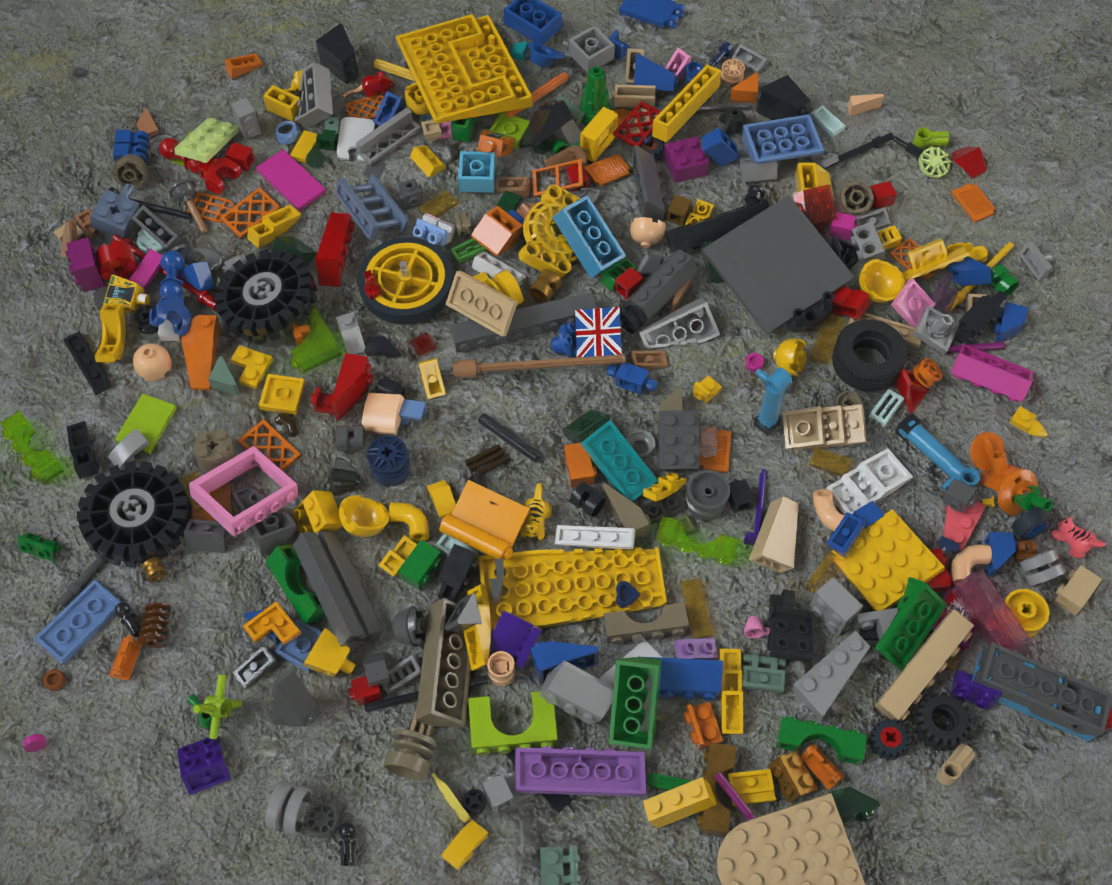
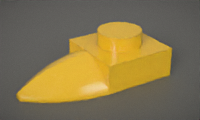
M1021 406L1009 422L1030 435L1038 437L1048 436L1044 426L1035 419L1037 415Z

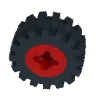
M889 719L881 720L871 730L869 737L871 744L869 746L871 749H874L873 753L875 755H880L879 758L883 759L884 757L889 761L890 759L895 760L901 757L910 744V735L907 734V728L902 727L903 724L901 722L898 724L895 719H892V721H889Z

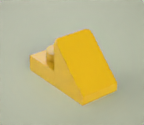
M437 358L418 362L427 399L445 395Z
M445 480L428 485L427 490L439 518L442 519L447 514L451 515L456 503L450 486L447 485Z

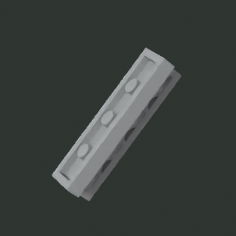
M407 107L357 141L356 152L369 165H372L421 131V126L412 119V111ZM410 124L414 129L404 130V127ZM394 134H402L399 139H391ZM389 143L388 147L379 148V144ZM368 152H376V155L371 159L366 154Z

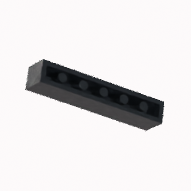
M760 200L665 231L670 252L680 249L686 253L689 248L699 249L704 247V243H713L769 208L768 200Z

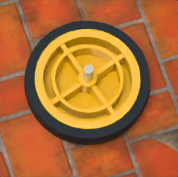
M403 237L386 241L369 252L359 269L358 288L365 306L378 318L394 324H415L435 316L446 306L454 275L448 257L439 247L423 239ZM370 269L382 294H378L379 297L375 296V299H369L364 288L366 279L363 272Z

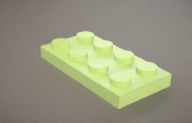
M207 118L174 148L175 154L207 163L239 132V128L237 125L229 122Z

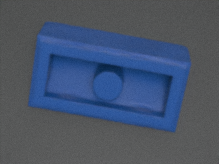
M847 512L826 544L845 558L863 531L865 521Z

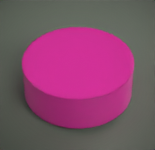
M751 353L746 357L745 366L752 372H756L758 369L761 370L764 366V358L758 353Z
M34 734L26 737L23 740L24 750L35 752L43 749L46 746L45 736Z

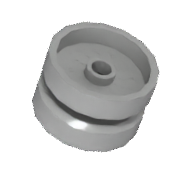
M283 780L279 781L268 803L265 827L275 831H279L283 827L286 834L298 836L305 825L306 816L310 810L312 789L301 785L294 789L292 783Z

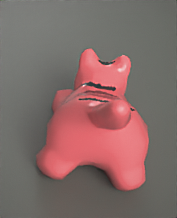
M1072 517L1059 521V530L1051 532L1054 539L1070 545L1069 553L1074 558H1084L1091 548L1104 547L1106 545L1105 542L1098 540L1092 532L1074 525Z

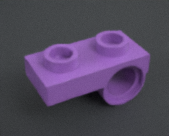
M714 638L678 639L674 642L676 658L716 660L719 658Z

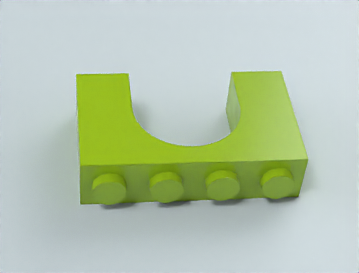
M541 691L531 692L533 705V721L531 725L521 734L506 735L498 731L492 723L489 696L468 698L473 754L477 753L478 756H486L490 752L497 751L500 754H507L511 750H515L516 747L538 748L551 746L554 748V746H558L554 705L549 704L544 698L539 696Z

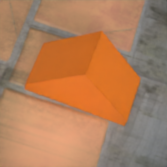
M756 72L732 87L730 100L733 102L756 104L759 74Z

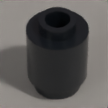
M384 377L377 382L376 390H378L377 393L400 394L403 396L405 387L401 383Z

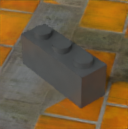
M144 205L133 215L132 219L168 251L182 243L187 244L183 238Z

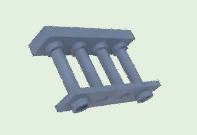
M374 174L370 175L368 184L350 186L345 178L338 179L334 193L369 240L375 239L378 230L381 228L396 226L401 234L405 233L409 222L408 218ZM369 191L372 196L359 198L356 193ZM378 202L381 208L368 210L365 204ZM387 214L390 220L377 222L373 216Z

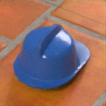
M530 42L528 44L531 49V62L540 67H548L554 59L566 57L564 53L541 43Z

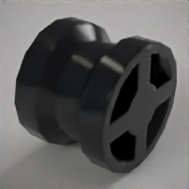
M751 185L744 198L745 202L751 204L762 200L765 190L759 185Z
M471 789L465 793L463 800L465 809L470 814H480L486 807L485 796L482 791Z

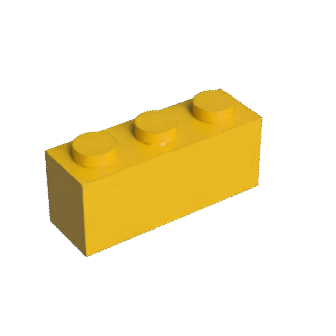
M703 777L643 801L648 822L657 829L717 805L712 787Z

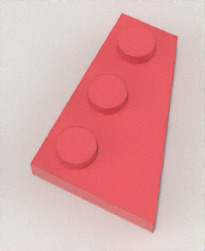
M976 501L973 508H968L965 514L953 510L948 505L946 506L943 536L960 545L956 553L964 549L986 505Z

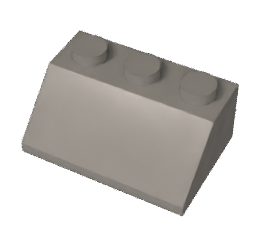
M564 660L547 674L539 696L544 698L549 704L563 708L566 713L580 717L585 723L595 725L603 719L613 701L614 687Z

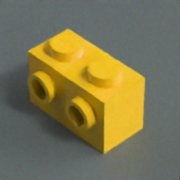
M272 85L263 95L266 110L295 122V117L299 115L300 107L297 104L298 100L301 101L300 97Z

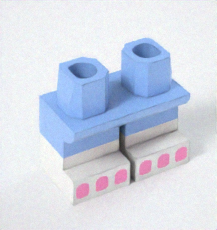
M426 213L423 215L422 220L417 219L413 236L423 238L432 244L442 247L452 242L455 225Z

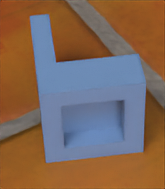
M404 399L399 412L401 417L400 424L408 425L409 419L421 420L423 414L425 415L427 412L425 402Z

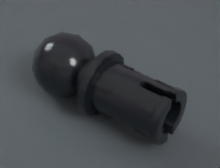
M118 603L114 611L118 617L122 618L121 624L126 626L131 636L135 638L140 636L138 632L140 633L141 626L135 618L136 614L130 613L131 607L128 603Z
M346 822L339 827L338 831L339 836L343 839L338 842V845L341 846L340 865L349 866L348 863H350V866L355 864L354 846L356 845V841L352 840V838L356 834V829L352 823Z

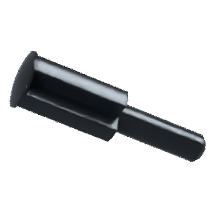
M896 136L892 139L904 147L905 151L917 158L924 151L911 142L908 144Z

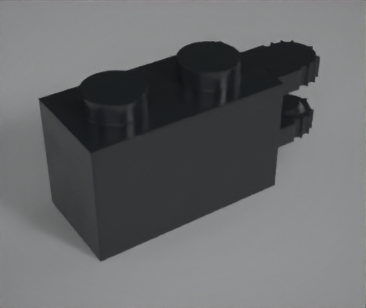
M454 543L438 577V581L443 583L438 593V599L444 598L449 586H451L454 590L449 600L454 603L456 602L460 592H463L464 588L467 589L470 585V575L473 570L477 569L480 559H478L479 554Z

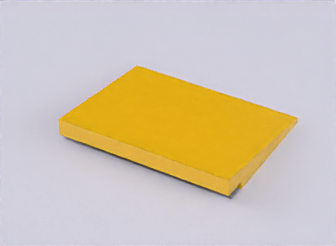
M473 14L395 36L435 124L533 107L532 95L489 15L475 18Z

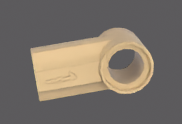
M960 743L946 762L938 769V781L946 786L952 785L976 756L973 749L968 745ZM945 769L951 771L953 777L949 776L946 773Z

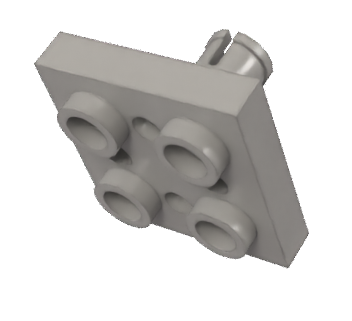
M928 305L924 309L913 335L942 354H945L951 345L959 324L953 321L950 315H944Z

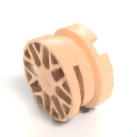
M737 59L726 60L722 64V81L724 80L725 84L728 85L742 82L745 71L744 64Z

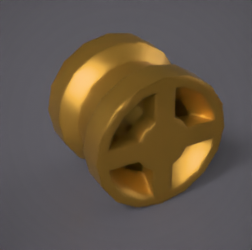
M158 557L146 560L141 566L143 572L147 573L146 578L149 582H156L167 574L166 569L161 566L162 562Z

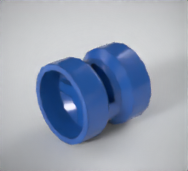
M688 63L685 76L687 84L703 69L700 63Z

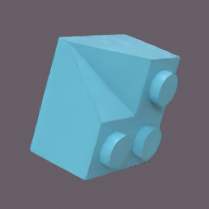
M460 151L459 192L494 193L495 152Z

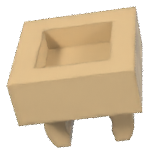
M433 120L421 122L425 139H430L431 142L436 141L437 137L442 136L439 123L435 124Z

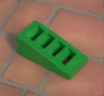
M624 258L602 271L599 281L612 291L615 289V279L626 271L623 266L627 269L631 267L635 271L637 266L627 258Z

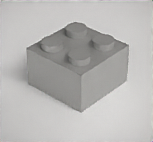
M595 25L569 39L568 54L587 73L591 68L601 67L614 59L615 45Z
M832 577L815 592L809 608L815 617L821 618L826 623L827 628L831 632H835L839 636L853 623L863 605Z

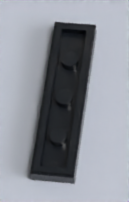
M80 331L63 339L95 395L113 387L100 364L96 362L94 354Z

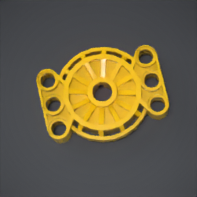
M550 185L541 195V202L534 205L524 219L523 234L526 244L518 254L522 262L541 272L546 269L557 274L560 279L570 272L571 262L575 261L578 257H572V255L576 254L552 217L581 198L557 185Z

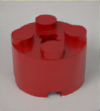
M111 241L110 245L106 246L103 244L96 251L100 274L105 280H110L111 275L129 280V277L137 269L133 250L126 242Z

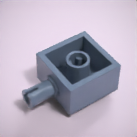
M125 184L120 195L106 189L90 215V226L108 235L113 236L116 234L126 239L135 223L132 217L139 210V203L130 199L136 190L135 187L131 185L128 188L130 184Z

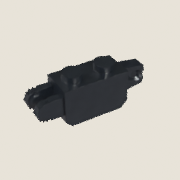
M998 291L992 298L982 296L959 320L960 328L954 335V338L962 344L970 337L974 338L977 334L981 336L987 330L985 325L989 321L993 323L1000 316L998 312L1002 309L1000 305L1006 299L1005 292Z

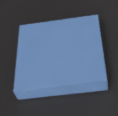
M297 618L294 624L301 631V634L285 646L281 642L274 653L310 673L312 669L306 668L302 664L322 631L309 624H304L302 620Z

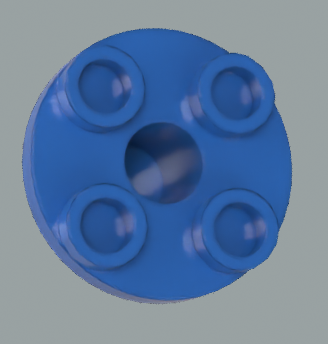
M572 322L562 324L559 328V336L551 340V348L556 354L563 353L569 358H577L576 328Z

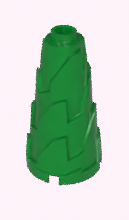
M600 67L591 68L586 76V84L584 85L579 107L585 114L581 121L584 125L585 123L589 124L603 107L612 110L607 90L606 73Z

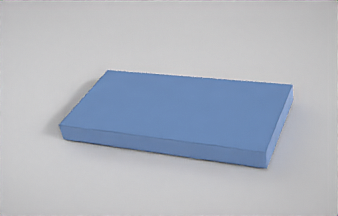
M94 580L34 639L61 664L65 665L115 615V606L121 601L98 581Z

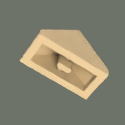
M628 48L625 83H634L636 54L644 56V49Z

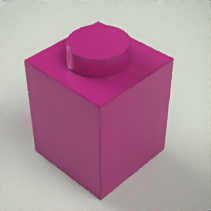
M835 212L829 236H837L850 241L852 229L858 225L855 224L856 216Z

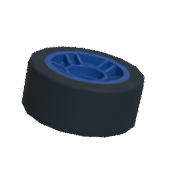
M1036 507L1018 517L1011 527L1021 541H1025L1047 530L1053 523V519L1048 512Z

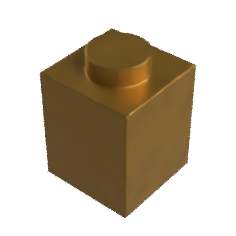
M675 195L668 208L666 221L683 226L690 213L692 200Z

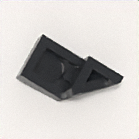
M385 336L367 337L364 351L367 356L384 354L386 358L401 357V353Z

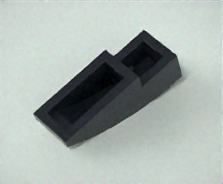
M86 421L66 426L69 449L73 457L74 469L79 479L98 474L94 448Z

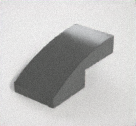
M503 558L495 559L497 578L490 579L494 606L499 604L504 588Z

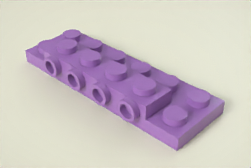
M543 746L541 748L516 747L515 793L645 797L644 752L617 751L613 748L600 751L595 748L575 750L573 747H564L562 749H553L551 746Z

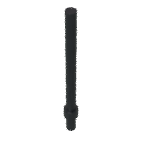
M889 133L882 137H875L871 142L839 155L838 162L822 168L827 169L869 149L883 146L885 142L892 140L894 135Z
M487 675L469 679L468 690L473 689L472 687L487 684ZM419 691L365 703V712L418 700Z

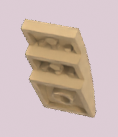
M862 404L825 408L819 406L782 412L786 450L867 443Z

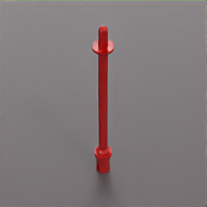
M116 234L112 236L113 241L128 243L134 255L141 260L146 256L144 252L133 246L131 238L123 239ZM161 267L159 272L166 276V271ZM177 275V279L183 281L182 287L197 296L199 303L207 305L213 311H217L215 308L217 305L215 298L211 296L210 292L207 290L199 291Z

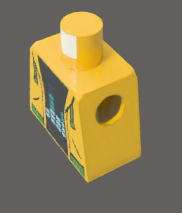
M111 275L104 303H123L124 313H135L141 304L148 305L150 303V295L144 294V288L139 284Z

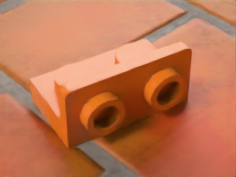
M710 702L695 706L691 704L686 705L683 716L686 724H690L692 730L690 737L693 745L696 744L698 750L709 748L710 743L723 744Z

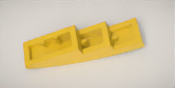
M478 585L467 591L468 595L472 593L476 595L482 624H475L463 630L472 671L487 665L489 659L491 620L486 585Z
M719 649V661H723L720 694L722 734H743L741 649Z

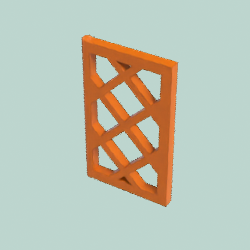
M259 187L219 217V220L241 239L248 234L249 227L261 223L263 216L279 210L280 206ZM258 193L263 196L262 200H252ZM245 203H249L248 211L238 210ZM252 204H262V211H251ZM265 204H272L274 206L270 211H265ZM230 214H235L234 221H227L225 218ZM238 214L248 215V222H238ZM251 215H261L257 221L251 222ZM237 225L247 226V228L240 233L237 230Z
M264 419L237 440L248 450L253 446H248L244 441L248 438H254L253 446L258 450H267V458L271 462H280L279 469L282 471L301 456ZM263 425L269 430V433L258 434V430ZM272 437H277L282 442V446H271ZM258 438H268V446H257ZM271 450H281V458H270ZM285 450H290L294 453L291 458H284Z

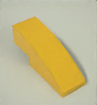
M291 204L263 216L261 223L248 228L247 239L259 249L285 233L301 218L302 214Z

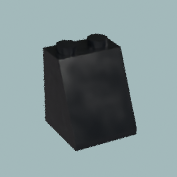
M340 23L317 39L316 45L321 65L328 68L332 74L348 85L359 76L355 52L343 24Z
M786 75L760 88L756 112L770 120L808 115L812 101L789 75Z

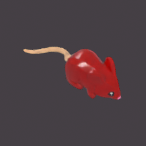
M379 71L377 76H366L358 88L347 91L343 96L345 98L348 94L359 92L362 89L367 97L376 96L378 92L386 94V90L395 87V83L384 72Z

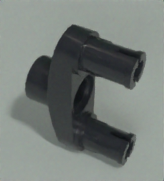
M826 291L823 293L822 300L819 303L812 305L804 311L801 308H796L793 311L792 318L789 320L788 328L794 333L813 331L818 323L831 314L835 298L834 294L832 295V292Z

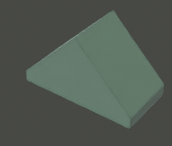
M218 357L208 378L212 389L235 395L240 394L223 357Z

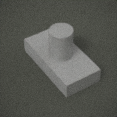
M1033 241L1027 242L1019 256L1038 281L1044 280L1052 270V266L1049 264L1052 261V256L1050 253L1042 254Z

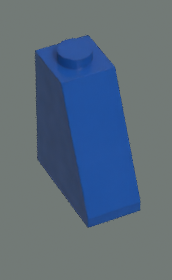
M636 54L634 85L656 86V90L673 91L674 88H677L678 78H675L674 73L646 57Z

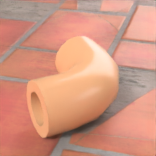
M816 490L813 492L816 514L829 530L835 531L845 515L838 512L834 506L833 492L831 490Z
M978 544L967 546L956 554L951 565L953 585L964 586L971 584L972 567L978 564L989 565L991 563L992 550L990 545Z

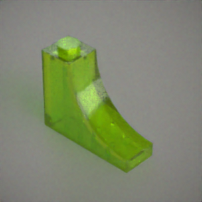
M315 305L310 315L312 323L308 336L297 348L290 351L292 355L290 362L293 368H298L301 374L341 356L339 345Z

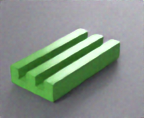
M470 239L451 248L450 253L459 265L483 252H488V250L481 244H477L476 240Z

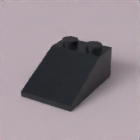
M555 99L551 102L545 101L539 105V109L534 112L519 144L520 148L538 146L574 118L564 100L556 101Z

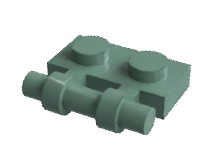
M753 652L752 654H744L743 662H749L751 666H743L742 688L778 693L784 692L785 670H777V666L785 667L786 659L760 656L759 653ZM758 664L770 665V669L758 667Z
M569 846V855L563 856L562 847H540L542 885H579L582 883L581 875H579L578 863L581 862L578 854V846ZM563 864H570L569 876L563 875Z

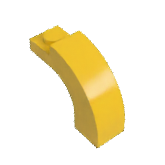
M104 303L99 311L102 323V341L95 354L96 362L108 364L122 358L126 338V323L123 303Z

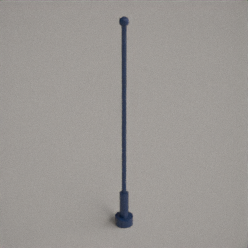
M724 42L719 47V53L712 60L710 66L714 67L724 57H729L734 50L733 46L728 42ZM652 133L644 139L645 144L650 143V139L653 137Z

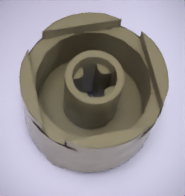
M225 430L199 433L196 436L193 452L199 468L206 471V473L237 456L232 440Z

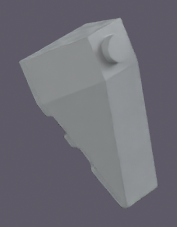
M703 297L679 308L639 332L646 349L668 347L669 345L677 344L685 345L686 343L693 342L702 343L720 335L709 306Z

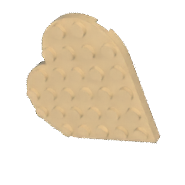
M831 792L738 824L726 835L718 852L717 870L722 885H865Z

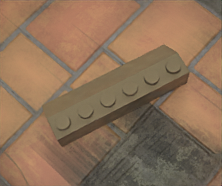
M445 598L429 605L416 721L432 727H464L471 666L463 630L447 631L444 628L458 605Z

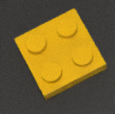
M268 374L259 402V409L297 415L305 380Z

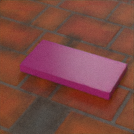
M284 149L256 167L257 172L298 211H301L326 193V189Z

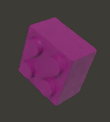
M697 136L665 144L663 158L674 183L707 175L709 161L702 150Z
M89 238L66 243L68 251H65L66 257L69 262L71 261V265H68L71 275H75L74 279L77 286H81L83 292L104 287L105 284L100 274L96 252Z

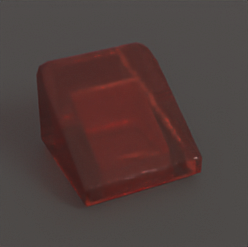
M427 332L409 341L418 356L435 349Z

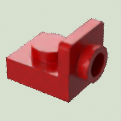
M316 387V391L312 393L310 400L314 411L334 415L331 404L333 394L322 393L321 388Z

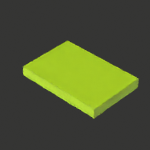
M142 393L114 439L115 442L119 444L129 433L137 428L149 443L140 452L150 455L177 410L176 405Z

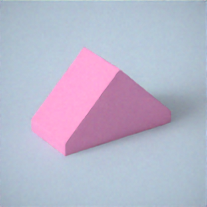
M677 48L665 69L674 73L675 78H678V81L686 76V67L691 62V56L682 49Z

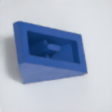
M207 261L192 263L178 272L179 276L199 291L215 288Z

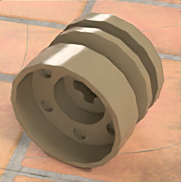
M406 729L394 730V740L391 741L390 746L396 751L387 752L383 767L400 777L417 781L426 780L430 763L425 759L433 758V750L436 749L437 742L431 737L416 731Z

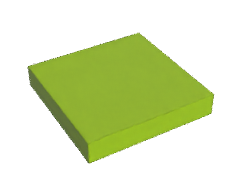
M500 112L490 131L515 137L513 148L518 149L530 121L517 116L508 118L505 115L506 112Z

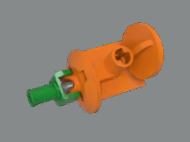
M985 431L974 438L970 448L971 461L974 466L985 471L980 474L978 483L998 492V505L1004 513L1017 516L1022 509L1029 511L1034 507H1038L1046 512L1052 509L1053 503L1051 502L1053 501L1041 496L1035 474L1028 469H1020L1008 464L1004 442L999 435L994 432Z

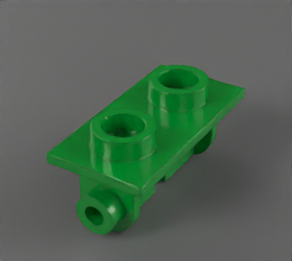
M30 532L24 533L22 536L17 535L20 551L55 562L54 553H58L61 550V545L58 542L49 539L43 541V537Z

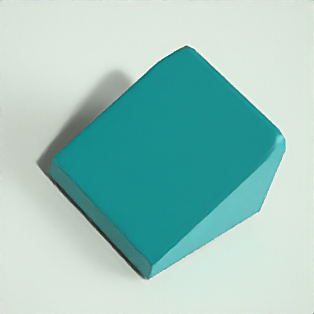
M529 42L514 43L509 52L511 58L523 61L529 50Z

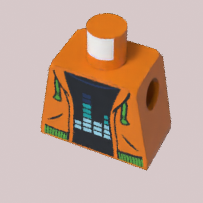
M484 129L480 135L477 151L495 152L497 157L511 155L515 137Z

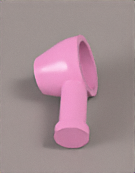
M751 616L745 624L744 635L747 638H761L764 635H769L770 628L764 627L759 617Z

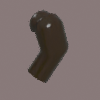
M279 413L275 417L277 425L281 426L284 424L287 426L290 437L298 435L296 422L292 417L285 413Z

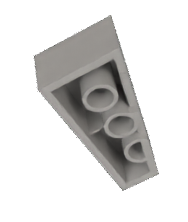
M856 631L793 684L792 691L820 722L869 651L870 646Z

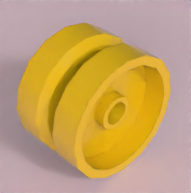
M1017 589L1011 592L999 606L996 620L1000 630L1007 637L1017 641H1027L1034 638L1048 622L1050 612L1045 599L1037 592L1029 589Z

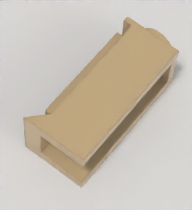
M615 84V91L611 93V102H614L615 109L616 107L635 108L640 101L655 107L656 86Z

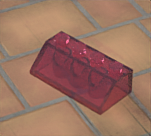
M983 570L968 575L955 585L951 591L988 646L993 642L1011 651H1016L1031 641Z

